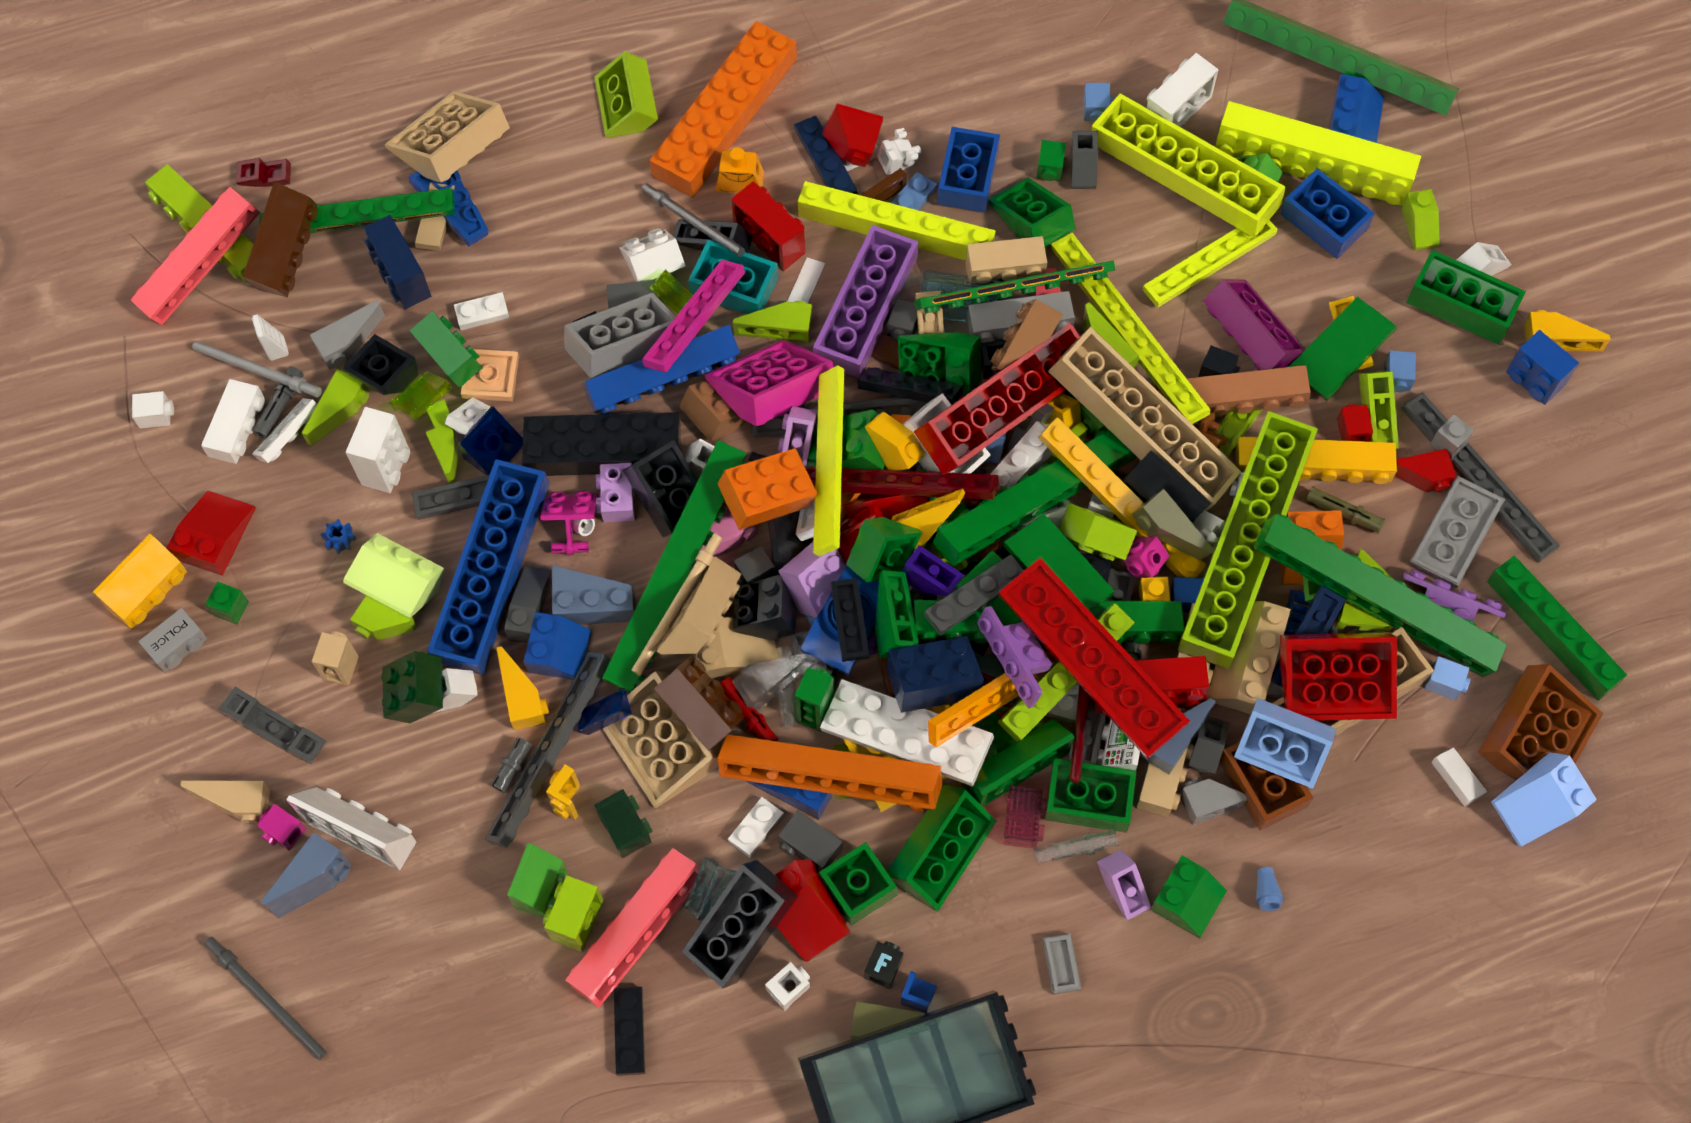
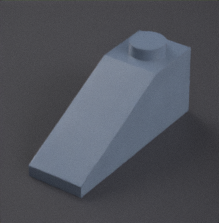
M1210 698L1183 713L1190 720V723L1150 758L1146 759L1143 754L1141 757L1167 774H1170L1210 714L1216 701Z

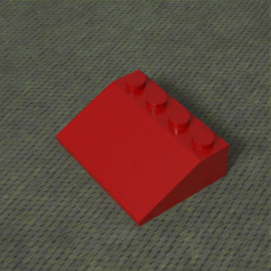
M1389 632L1280 635V665L1285 709L1315 721L1397 719V636Z

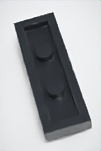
M858 578L831 581L842 662L869 659Z
M615 988L616 1075L645 1074L643 988Z

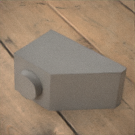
M1198 778L1191 780L1185 784L1181 792L1182 802L1193 825L1242 808L1247 801L1244 793L1211 779L1200 781Z

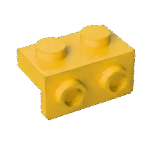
M564 765L561 770H556L549 782L551 785L546 793L555 814L565 820L568 817L576 820L578 814L571 799L579 789L580 783L574 769Z

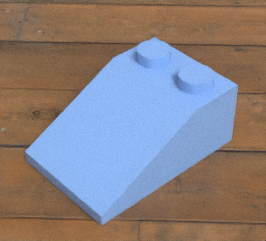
M1549 752L1491 801L1517 845L1522 847L1574 819L1597 799L1570 755Z

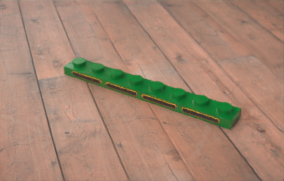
M452 188L317 205L318 214L311 223L310 233L363 227L388 215L392 216L394 222L455 215L454 191ZM264 212L259 214V226Z
M1114 260L924 297L914 300L916 310L924 309L925 314L940 311L939 306L948 304L949 309L964 306L963 301L973 299V304L987 302L988 296L997 295V299L1012 297V291L1021 290L1022 294L1037 292L1036 287L1045 285V289L1048 290L1061 287L1060 282L1069 280V285L1083 283L1084 277L1093 276V280L1108 277V272L1115 271L1116 269Z

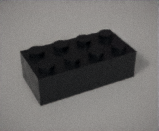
M758 860L744 863L681 952L721 988L733 985L742 977L799 895Z

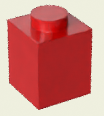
M1349 404L1341 408L1337 417L1341 440L1369 442L1373 435V428L1368 406Z

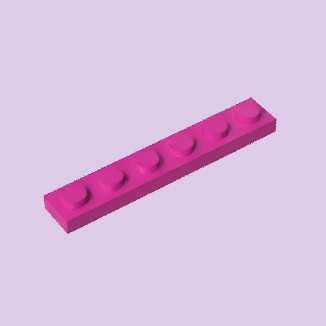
M725 260L719 262L642 358L644 367L664 373L670 369L744 275L743 265Z

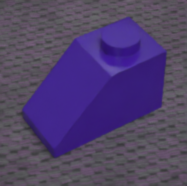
M920 545L905 563L902 572L906 573L909 585L921 593L940 596L951 594L964 576V574Z

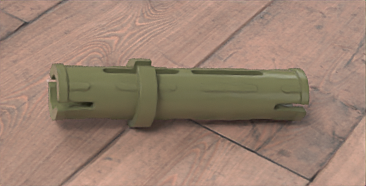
M1314 486L1311 488L1306 502H1310L1327 511L1341 510L1342 517L1352 521V525H1361L1379 534L1385 518L1364 510V507L1361 505L1359 507L1352 505Z

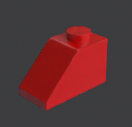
M1447 449L1396 460L1397 472L1395 476L1424 492L1435 490V492L1439 493L1446 491L1451 487L1456 478Z

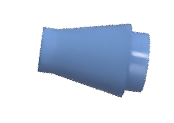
M1263 867L1258 869L1256 903L1263 911L1280 909L1284 897L1274 875L1273 868Z

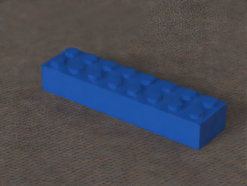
M495 459L427 650V654L440 656L442 658V665L461 670H470L473 673L484 675L550 484L546 472Z

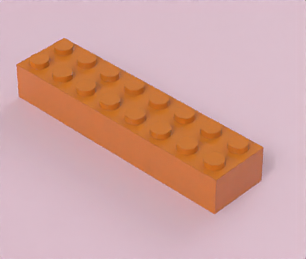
M755 21L650 159L652 176L693 198L719 164L722 151L731 148L796 61V41Z

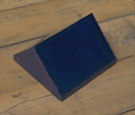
M491 406L458 442V446L465 461L485 475H490L495 459L509 462L523 447V438L496 408Z

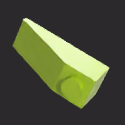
M803 301L784 302L734 318V335L809 343L813 317L812 304H807Z
M337 369L302 431L307 444L314 445L356 414L362 404H365L369 398L370 390L368 386Z
M1393 371L1359 373L1362 405L1368 406L1373 428L1370 442L1396 443V449H1398Z

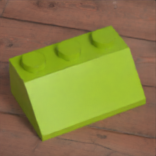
M624 51L594 76L605 137L611 138L640 133L658 120L646 59Z

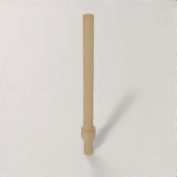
M714 533L705 549L700 550L695 558L697 562L631 669L633 673L641 676L704 569L709 567L714 560L713 554L723 540L721 536Z

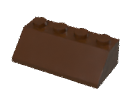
M273 183L243 275L247 281L259 290L287 298L289 292L293 290L295 285L294 276L303 260L302 251L304 245L310 239L311 223L318 214V204L309 196L279 183Z

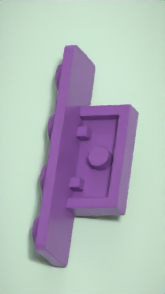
M1411 569L1410 572L1403 571L1402 573L1403 579L1426 587L1427 589L1424 594L1430 598V601L1439 606L1448 607L1453 611V614L1462 619H1468L1473 622L1479 608L1503 618L1506 615V611L1501 608L1503 604L1488 598L1486 602L1476 599L1477 594L1466 589H1461L1460 592L1450 589V583L1440 579L1432 582L1425 579L1426 574Z
M991 606L985 607L977 621L979 629L986 637L993 653L998 657L1006 675L1011 679L1027 708L1034 707L1042 695V689L1033 674L1048 671L1052 663L1035 635L1023 622L1003 626Z

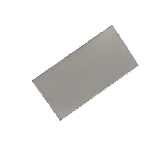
M1457 475L1413 554L1409 565L1437 579L1448 582L1457 589L1505 499Z

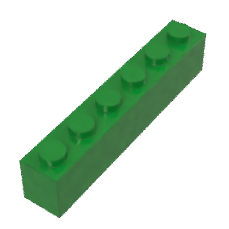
M1515 555L1494 570L1487 583L1598 701L1624 680L1627 676L1624 670Z

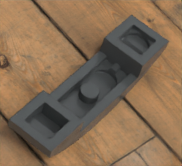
M237 687L233 688L219 708L223 713L253 733L309 764H312L326 743V740L287 720Z

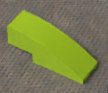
M443 399L425 407L434 426V429L427 431L426 435L449 484L455 483L458 468V441L456 431L445 424L447 415L450 412Z

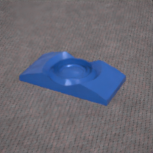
M846 566L838 580L858 578L868 641L876 626L879 581L866 582L851 568ZM831 592L824 607L813 622L800 651L849 675L857 660L842 662Z

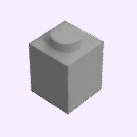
M1453 415L1436 432L1430 445L1436 450L1447 449L1450 460H1452L1467 445L1474 430L1457 416Z

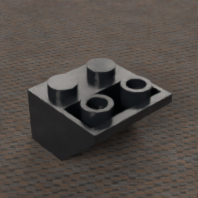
M781 575L739 585L740 587L734 599L733 630L736 633L767 640H775L795 634L796 605Z

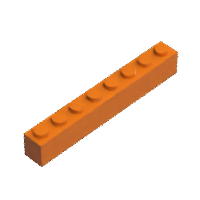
M726 735L717 758L720 777L928 809H935L942 787V770L939 765L745 736Z

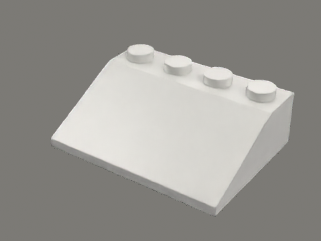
M315 787L288 796V803L306 824L399 871L416 844V840L411 835L412 830L398 823L395 827L387 823L389 819L382 814L374 812L371 815L365 812V807L358 802L350 800L347 803L341 800V795L332 789L327 788L326 791Z

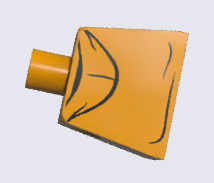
M739 147L733 148L731 151H722L716 192L739 193L752 181L759 187L763 186L764 170L756 153L744 152Z

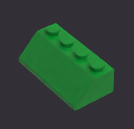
M1432 250L1406 303L1500 345L1526 291Z
M1053 719L1047 723L1041 721L1022 740L1016 742L1012 739L1008 743L1009 747L1000 752L997 749L985 758L987 761L982 764L973 786L962 782L960 784L982 807H985L1051 765L1054 758L1060 759L1068 754L1075 737Z
M944 784L935 809L927 810L887 870V873L903 891L933 910L939 911L997 821L966 789Z

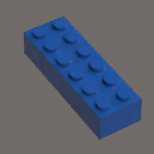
M726 325L693 338L666 373L644 367L643 361L640 359L587 380L582 385L593 412L599 410L601 414L616 409V403L623 401L627 405L641 399L640 394L647 391L649 396L665 389L663 384L668 382L674 386L689 380L687 375L693 372L695 377L712 371L711 365L717 363L720 368L736 361L735 356L740 354V350L730 325Z

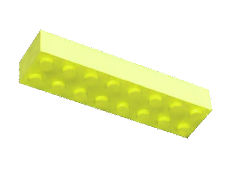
M1121 93L1092 125L1091 131H1097L1098 148L1254 238L1283 203L1285 186Z
M1231 101L1228 102L1215 145L1216 148L1232 157L1268 153L1282 172L1289 173L1294 177L1307 178L1318 168L1346 191L1400 206L1403 205L1407 193L1410 192L1421 156Z

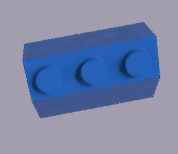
M1341 74L1335 90L1329 130L1377 143L1384 96L1365 78Z

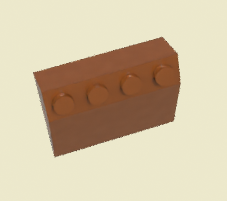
M1550 664L1528 665L1478 753L1496 769L1515 780L1519 779L1549 752L1570 755L1573 762L1576 763L1603 713Z

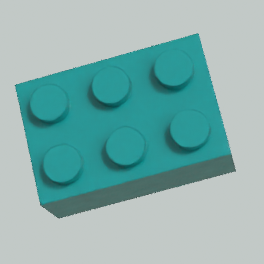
M707 240L688 280L690 295L693 296L719 262L725 260L743 265L745 273L720 306L746 315L765 309L779 278L778 263L746 252L743 256L738 257L721 244Z

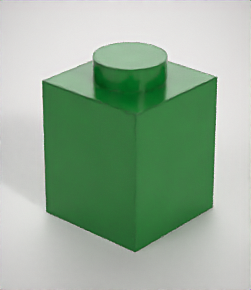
M1042 140L1036 178L1046 181H1061L1066 143Z
M217 581L205 605L213 616L237 625L249 601L241 590Z

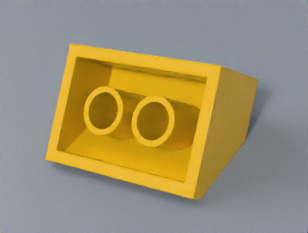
M149 534L93 593L110 613L132 630L135 625L144 621L147 613L155 605L160 604L164 600L166 593L173 586L178 585L183 580L187 571L172 553L153 535Z

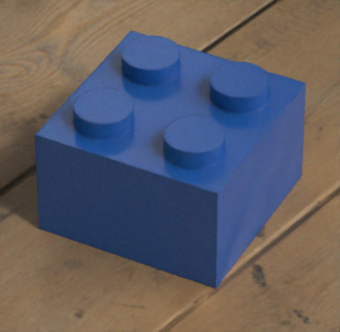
M1538 330L1519 348L1506 373L1510 375V378L1515 383L1522 385L1528 390L1534 399L1546 405L1566 385L1579 362L1541 330Z

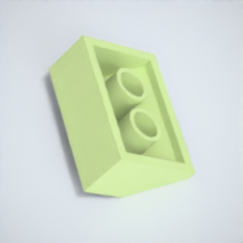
M377 533L362 545L345 575L343 583L411 618L440 592L444 568Z

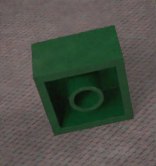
M414 651L382 667L384 719L411 724L443 708L442 658L440 656Z

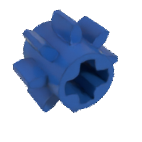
M337 519L336 523H327L326 533H321V537L326 541L324 544L326 549L334 548L337 554L346 549L350 550L351 541L356 540L354 533L351 532L352 527L350 523L343 525L339 519Z

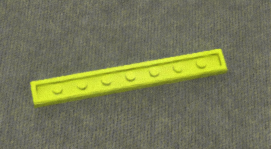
M839 365L819 375L815 483L817 496L815 497L813 553L819 557L840 548L844 369Z

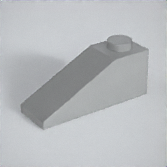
M378 300L310 334L316 349L328 369L341 366L346 360L352 358L384 318L385 314Z

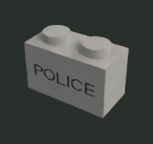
M180 608L138 642L165 673L169 669L177 667L189 653L200 649L203 642L207 640V637L187 613Z

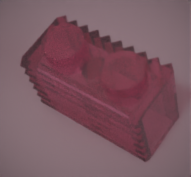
M1009 786L1003 845L1036 849L1038 841L1043 842L1044 825L1039 824L1040 814L1045 815L1047 798H1042V789Z

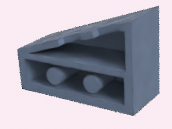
M552 565V615L565 617L580 625L630 622L635 611V594L632 585Z

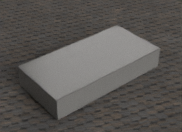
M1071 933L1044 937L1042 941L1053 995L1081 991Z

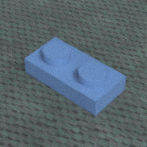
M916 172L892 201V204L920 210L937 190V183Z

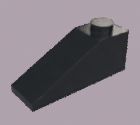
M678 219L673 235L678 245L703 251L707 240L716 242L684 219ZM704 221L742 246L746 253L749 252L753 235L739 223Z

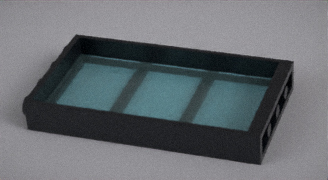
M992 990L799 1057L798 1061L818 1123H983L1034 1105L1032 1096L1036 1095L1035 1087L1031 1078L1026 1079L1023 1068L1027 1067L1026 1060L1022 1051H1017L1014 1040H1017L1018 1037L1013 1023L1008 1024L1005 1012H1008V1006L1004 996H999L998 992Z

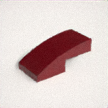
M261 158L237 162L236 183L241 186L271 187L274 182L288 185L290 184L291 163L287 158L265 163Z

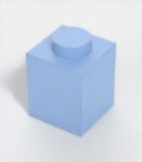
M1438 656L1432 665L1434 672L1426 682L1424 689L1456 700L1460 693H1466L1471 679L1467 677L1469 667Z

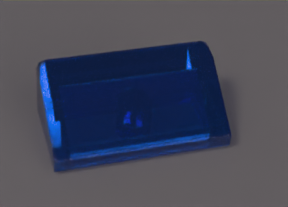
M621 689L585 707L578 722V732L590 735L631 715L632 712L626 690Z

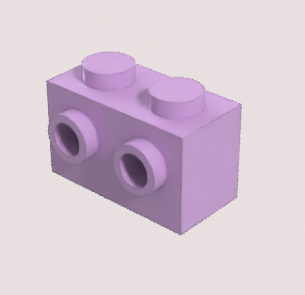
M792 406L790 413L784 415L782 429H785L786 433L785 438H780L778 453L796 448L804 466L807 465L818 411Z
M632 463L600 464V474H596V488L601 490V498H596L597 513L602 514L603 522L635 521L634 489L622 471L632 465Z

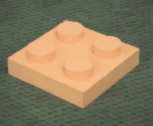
M474 349L480 356L477 362L483 368L462 386V399H471L473 397L478 400L513 402L519 362L518 352Z

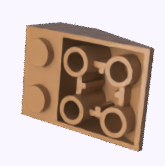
M1037 299L1025 304L1023 303L1016 314V317L1019 318L1016 325L1010 326L1003 337L1006 341L1003 348H997L990 360L993 363L991 370L1003 369L1049 339L1063 314Z
M706 380L688 386L679 406L710 442L729 435L747 422L734 412Z

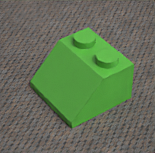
M527 843L507 894L514 908L544 918L547 909H552L556 901L554 893L559 882L563 883L566 875H568V870H565L566 866L563 860L531 843Z

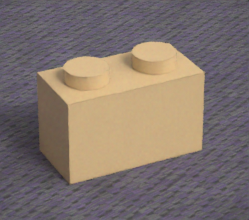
M335 631L331 632V634L322 632L312 663L323 680L349 686L359 656L345 634Z

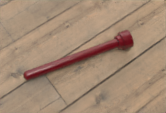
M1080 685L1069 777L1072 783H1078L1081 779L1089 694Z

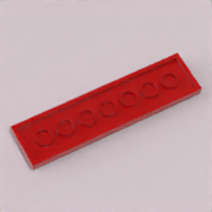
M1041 558L1037 559L999 591V596L1146 759L1150 758L1190 723V720Z

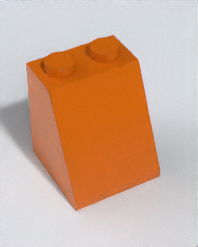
M1341 510L1287 513L1286 516L1292 520V523L1301 528L1312 530L1315 536L1324 541L1335 543L1338 549L1342 550L1344 528ZM1280 563L1282 586L1303 585V576Z

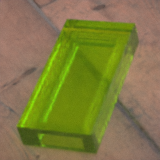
M666 269L660 273L650 286V289L678 314L693 296Z

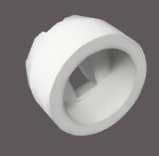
M577 519L572 521L573 530L582 536H588L594 530V519Z

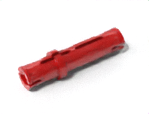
M728 677L721 681L720 684L724 688V694L730 700L737 702L741 707L742 714L745 716L743 720L746 723L747 730L753 732L758 739L777 742L779 738L765 722V716L758 713L736 685L733 678Z

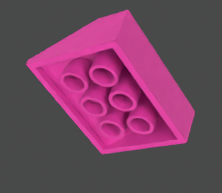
M782 339L705 374V380L741 419L755 426H760L777 416L786 414L787 411L791 410L792 406L800 407L805 405L806 402L817 398L819 394V375L832 369L833 361Z

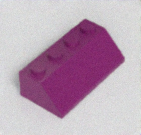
M1223 279L1203 300L1208 307L1207 311L1224 325L1223 330L1229 336L1235 338L1239 343V349L1251 357L1258 371L1288 367L1305 351V348L1245 279Z

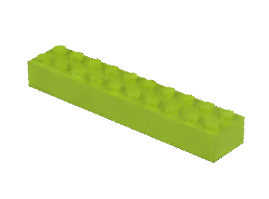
M1270 411L1267 412L1179 644L1178 651L1194 657L1206 656V661L1226 669L1230 668L1271 558L1256 550L1254 545L1267 519L1275 514L1287 515L1318 428Z

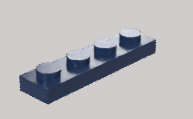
M817 116L794 124V129L825 186L858 195V190L840 157L823 136L824 128Z
M1320 586L1293 635L1327 634L1346 599L1324 586ZM1279 660L1270 682L1283 688Z

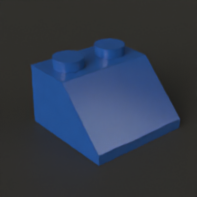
M535 612L524 658V664L528 673L574 680L586 658L591 630L562 616Z

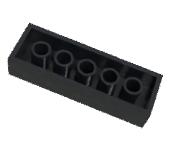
M679 412L523 417L522 465L544 471L547 476L600 474V464H634L672 440L675 441L681 451Z

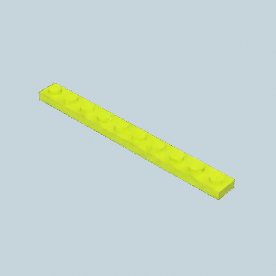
M1073 233L1051 243V250L1066 269L1097 264ZM1093 276L1084 277V282L1078 283V285L1107 322L1139 355L1138 363L1165 398L1191 424L1209 416L1210 408L1108 278L1093 280Z

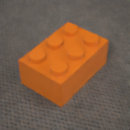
M796 448L727 469L717 483L739 530L808 508L817 496L816 489Z

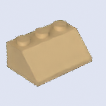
M1043 236L967 245L965 270L970 283L986 284L995 280L1011 281L1016 278L1046 274L1047 258Z

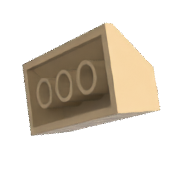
M714 557L710 566L704 569L675 617L657 652L660 654H696L703 645L708 647L717 634L713 630L716 631L724 620L721 614L724 615L732 604L729 598L732 599L740 587L737 582L741 573L717 557Z
M1266 601L1254 602L1230 668L1226 669L1218 665L1215 666L1207 700L1212 698L1216 701V704L1247 714H1251L1257 698L1265 700L1280 649V635H1284L1291 609Z

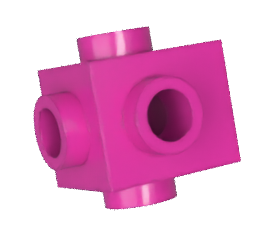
M1157 536L1138 537L1133 541L1127 558L1123 562L1127 566L1128 572L1134 578H1150L1159 573L1161 566L1170 556Z

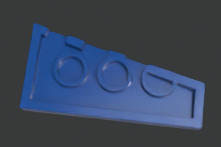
M455 171L448 180L441 183L425 178L419 172L409 176V183L417 192L428 191L430 182L434 183L438 190L451 188L452 185L455 186L453 190L455 215L443 217L446 219V223L468 247L488 235V228L476 205L473 204L469 191L464 187L458 171ZM437 183L446 184L448 186L442 187L439 186Z

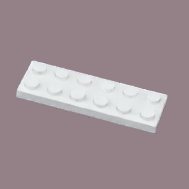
M843 679L820 726L823 732L896 759L941 766L943 776L970 786L974 785L994 738L993 733L970 726L936 748L929 743L928 720L938 715L937 713L926 709L901 713L896 698Z

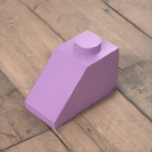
M1121 849L1097 862L1104 883L1126 920L1151 908L1136 863Z

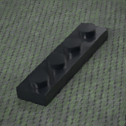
M868 367L858 379V389L927 403L942 393L951 405L962 396L961 385L952 384L948 381L941 382L926 377L906 375L902 372L885 371L876 367Z

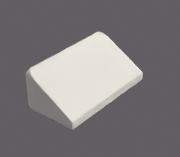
M1454 748L1436 756L1431 762L1464 807L1487 793L1486 789Z

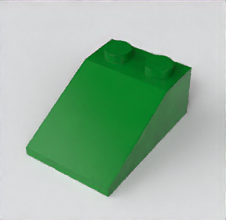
M1029 177L988 199L989 204L1018 239L1043 236L1046 248V246L1065 237L1076 229L1071 204Z

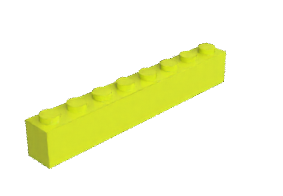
M807 181L804 182L798 199V217L865 235L868 234L871 226L874 225L918 241L919 249L965 261L968 244L995 241L996 230Z

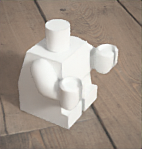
M904 128L894 131L893 141L885 140L881 143L877 158L886 175H890L900 168L904 170L912 166L921 154L919 145L911 146L909 140L902 139L907 136V132H903Z
M1204 510L1193 525L1215 550L1225 521Z

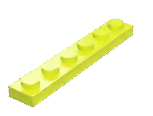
M1269 220L1254 238L1236 228L1143 285V291L1153 304L1159 308L1277 234L1278 229Z

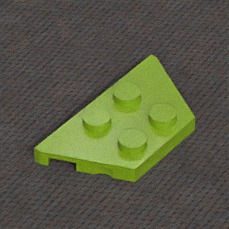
M1360 549L1357 552L1356 556L1361 559V562L1370 567L1381 569L1384 575L1393 579L1364 550ZM1345 600L1340 609L1335 626L1338 629H1344L1346 625L1357 626L1358 630L1368 631L1373 629L1379 632H1389L1393 628V626Z

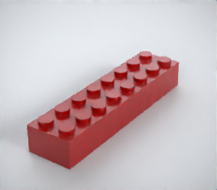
M1071 322L1054 332L1049 339L997 372L913 431L943 476L965 463L1066 390L1048 371L1075 340L1080 337Z

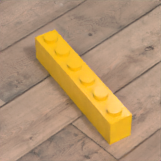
M1239 436L1235 448V465L1241 472L1246 470L1258 437ZM1314 440L1299 481L1321 479L1324 482H1333L1335 480H1347L1350 483L1373 481L1376 484L1392 482L1397 472L1396 443Z

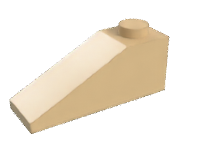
M181 780V787L188 794L241 820L242 823H258L263 812L268 809L270 788L264 781Z

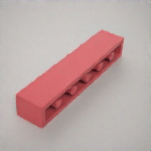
M229 187L219 196L217 202L210 210L203 214L202 219L196 226L187 232L182 242L169 253L168 258L161 266L153 271L152 276L147 282L138 288L131 301L150 319L163 325L261 212L241 194Z
M672 848L661 859L654 872L643 881L641 888L625 903L619 915L608 924L606 931L597 942L590 946L584 958L578 965L572 968L565 981L578 994L597 1008H600L704 879L705 874L699 866Z

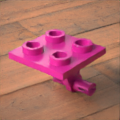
M580 491L576 494L553 492L550 495H546L541 512V520H565L567 542H552V554L567 553L569 556L574 555V553H589L588 541L573 542L572 520L594 519L598 493L591 494L588 491Z

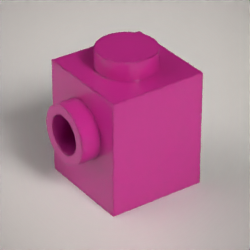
M276 804L271 809L263 812L257 825L263 832L261 837L272 846L278 843L288 851H290L306 830L298 819Z

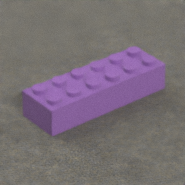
M874 225L871 226L813 346V353L833 361V367L837 365L842 367L844 374L858 379L861 377L892 313L896 300L899 298L917 260L918 241Z

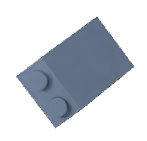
M313 832L262 899L261 903L273 915L280 918L335 888L339 882H343L348 877L352 864L341 850Z

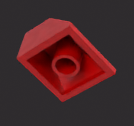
M836 103L822 134L842 161L866 167L873 155L883 116Z

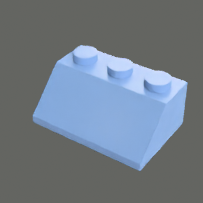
M1257 698L1234 758L1313 789L1333 744L1336 728Z

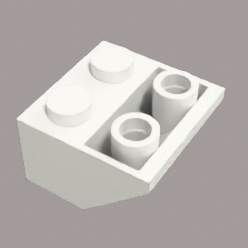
M665 229L652 230L648 232L647 237L642 239L632 238L627 240L624 246L619 247L636 282L653 280L686 266L676 238Z

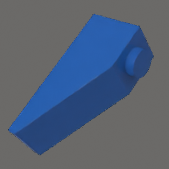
M747 781L751 785L817 820L820 819L832 798V794Z

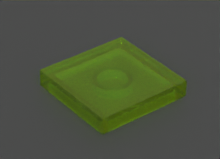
M426 371L408 386L404 392L393 399L389 405L393 410L416 420L451 390L452 385L448 380Z

